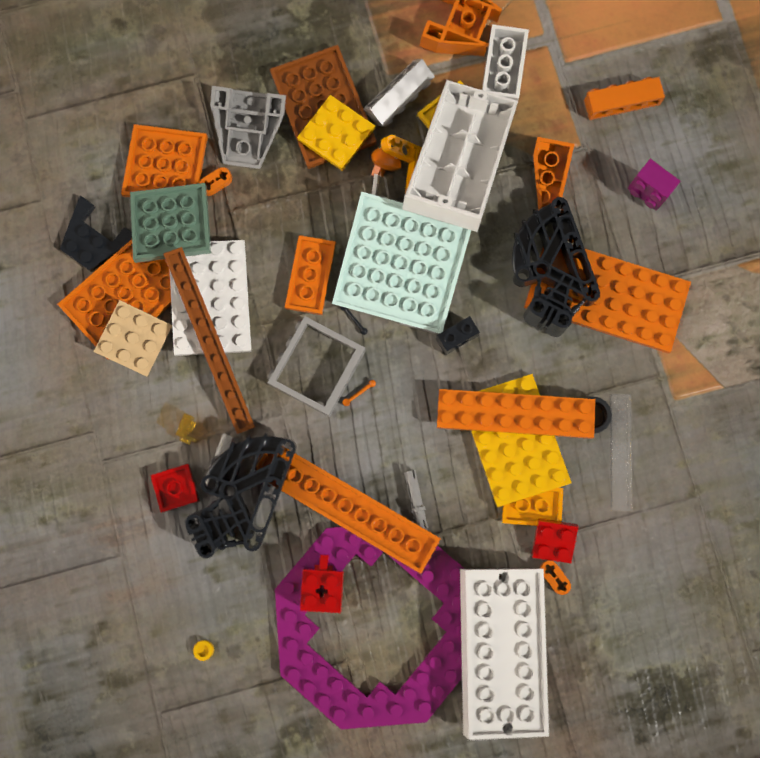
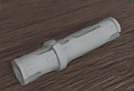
M416 470L404 472L412 508L410 511L413 513L415 524L424 529L428 528L424 511L426 508L423 506Z

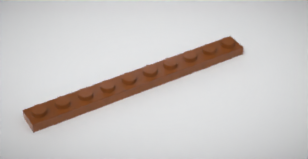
M182 247L164 253L236 433L239 434L254 428V423Z

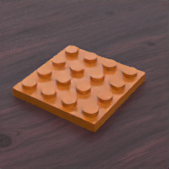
M134 124L121 195L130 198V192L199 184L208 138L207 134Z

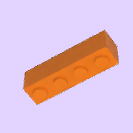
M646 77L637 82L632 80L623 85L617 86L613 84L600 90L599 88L592 89L587 93L584 102L589 120L658 106L665 98L660 77Z

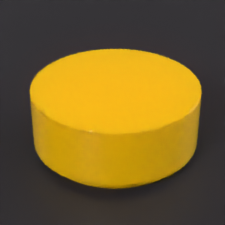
M200 640L193 648L195 658L200 661L208 660L214 653V646L209 640Z

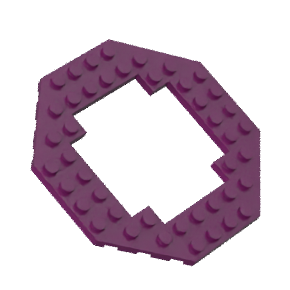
M343 527L326 528L275 588L280 676L341 730L426 723L462 679L460 569L464 568L439 546L436 547L422 574L390 556L443 602V605L431 619L446 631L396 694L379 681L370 694L366 696L308 644L320 627L305 615L308 611H300L303 569H314L315 565H319L320 554L329 555L328 565H333V570L342 571L356 554L368 565L372 566L383 553L382 550ZM321 585V587L317 589V591L320 592L321 595L326 590L324 589V585Z

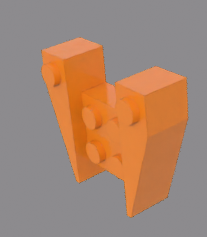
M441 0L453 5L447 23L443 26L428 20L419 46L435 53L484 56L488 43L480 40L488 19L498 22L502 9L491 0Z

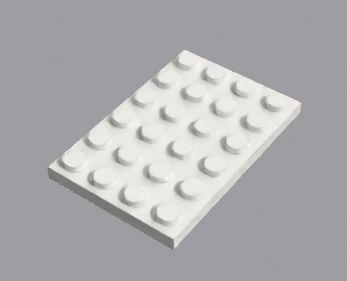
M245 240L210 241V254L186 256L224 352H251ZM170 272L174 356L202 355L204 352Z

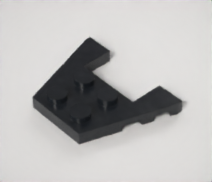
M80 196L60 250L92 272L132 239V232L124 227L113 242H111L85 223V220L96 207Z

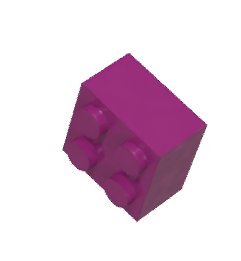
M650 158L627 189L634 197H639L643 200L646 206L657 211L681 181Z

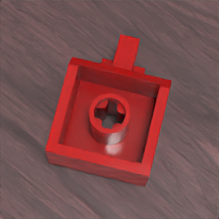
M320 554V564L315 565L314 569H303L300 611L342 612L344 571L333 570V565H328L329 555ZM321 585H324V589L328 590L323 596L317 591Z

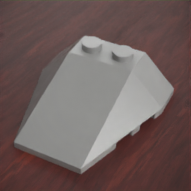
M212 86L210 106L213 111L223 164L261 169L284 117L286 95L264 94Z

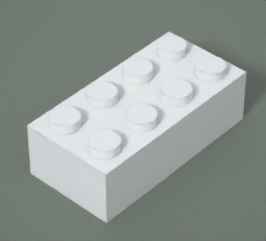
M492 24L482 85L483 91L519 100L528 29Z

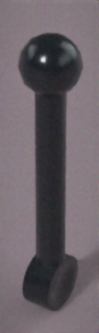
M340 306L341 310L345 311L359 327L361 334L366 335L368 330L363 328L348 308Z

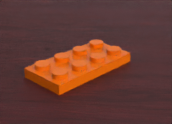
M299 235L285 309L323 315L336 247L335 241Z

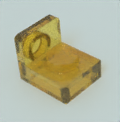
M184 413L175 435L180 437L179 441L190 445L191 441L197 443V439L188 436V433L193 431L196 422H194L195 418Z

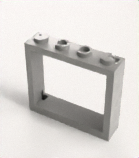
M304 316L303 320L297 322L295 326L297 331L294 336H290L287 340V349L284 353L281 352L277 358V367L275 370L272 369L267 377L269 380L268 384L330 417L366 349ZM307 326L355 350L325 407L277 382Z

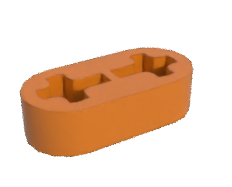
M221 167L202 178L199 184L208 183L211 189H207V196H211L228 186L232 182V175L227 168ZM220 175H226L227 179L223 180Z
M550 560L544 561L540 565V569L546 571V565H553L552 572L555 574L553 577L550 573L544 572V579L555 593L560 595L567 594L571 589V583L555 562ZM557 578L560 582L566 583L564 585L565 590H557V587L559 586L556 582Z

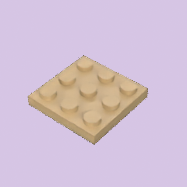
M119 300L94 352L148 377L172 325Z

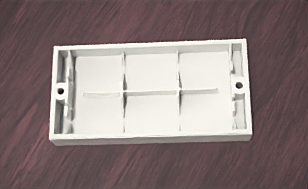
M446 80L408 185L402 209L478 232L518 101Z
M460 569L463 735L469 740L549 736L544 569Z

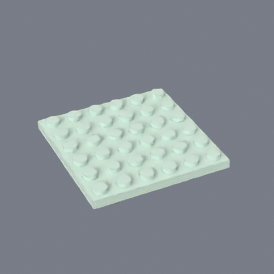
M361 192L332 304L436 333L443 332L471 230L403 210V203Z

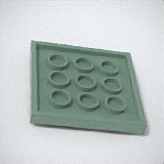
M205 183L130 192L132 247L135 263L165 259L164 253L182 247L185 256L211 253L207 187Z

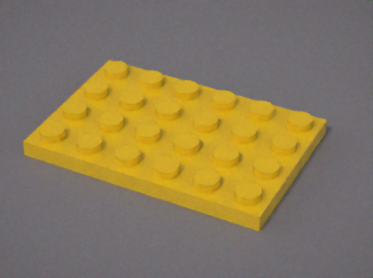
M533 374L478 391L540 395ZM471 431L496 507H501L572 483L555 436Z

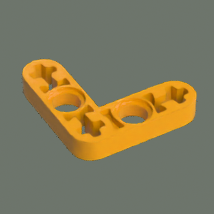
M389 135L381 141L382 150L391 156L409 163L405 186L406 194L422 147L395 135ZM403 146L407 149V155L402 151Z

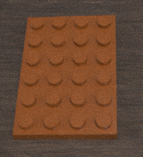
M338 45L270 69L279 95H286L285 111L308 169L328 161L299 142L297 137L330 95L368 120ZM373 132L358 151L377 144Z

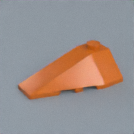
M537 137L533 159L538 210L551 204L555 198L563 196L575 144Z

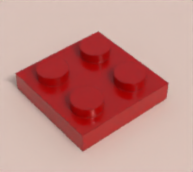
M189 464L150 475L160 513L200 501Z
M538 518L531 554L532 558L571 564L578 524Z

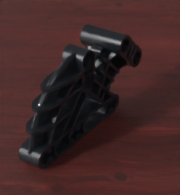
M562 197L555 198L551 204L539 210L533 209V214L527 220L521 221V229L518 233H514L515 242L512 252L514 284L518 287H526L537 283L534 296L524 312L523 318L527 324L535 328L540 324L539 330L546 327L545 333L553 337H559L572 323L573 316L580 310L582 305L591 306L600 297V290L569 204ZM552 223L554 233L549 240L545 226ZM537 233H539L544 247L541 258L534 242V237ZM560 248L569 274L552 266ZM530 253L533 259L532 263H530ZM573 258L580 260L587 281L580 279ZM537 268H542L545 274H539ZM518 274H525L527 276V279L523 280L519 278ZM541 282L551 286L546 288L544 294H541ZM571 297L580 301L577 305H574L572 308L569 307V305L573 301Z
M268 433L254 438L248 435L246 440L237 444L233 441L230 448L215 460L206 476L201 480L200 485L204 492L219 498L203 510L189 515L185 520V527L189 536L194 535L191 540H196L197 542L194 544V547L200 557L207 559L213 556L219 549L224 550L225 548L236 547V545L244 544L248 551H256L260 548L296 452L297 446L294 440L268 436ZM289 442L292 450H289L285 457H278L279 454H284L285 448L282 445ZM261 454H275L271 464L256 470ZM256 455L250 474L236 480L243 459ZM236 465L231 480L225 478L231 468ZM208 478H212L215 481L214 489L207 487L206 481ZM276 480V484L279 485V488L276 487L273 490V495L265 494V491L269 493L271 490V485L269 484V482ZM264 482L251 517L241 493ZM226 485L233 486L235 490L233 495L226 494ZM268 498L272 501L270 514L266 525L258 527L255 524V519L262 500ZM225 499L231 512L226 513L225 509L221 508L219 509L220 515H217L214 509ZM238 526L244 540L228 541L226 534L229 532L230 536L233 537L235 535L234 527ZM255 532H259L256 537V542L258 543H255L254 546L251 545L249 539L254 536Z

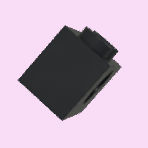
M469 316L438 334L436 341L444 354L447 355L478 337L480 331Z

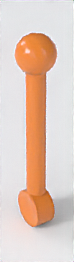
M370 380L368 385L359 390L349 399H344L342 401V404L344 406H349L352 400H354L356 397H358L360 394H362L370 387H374L376 385V381Z

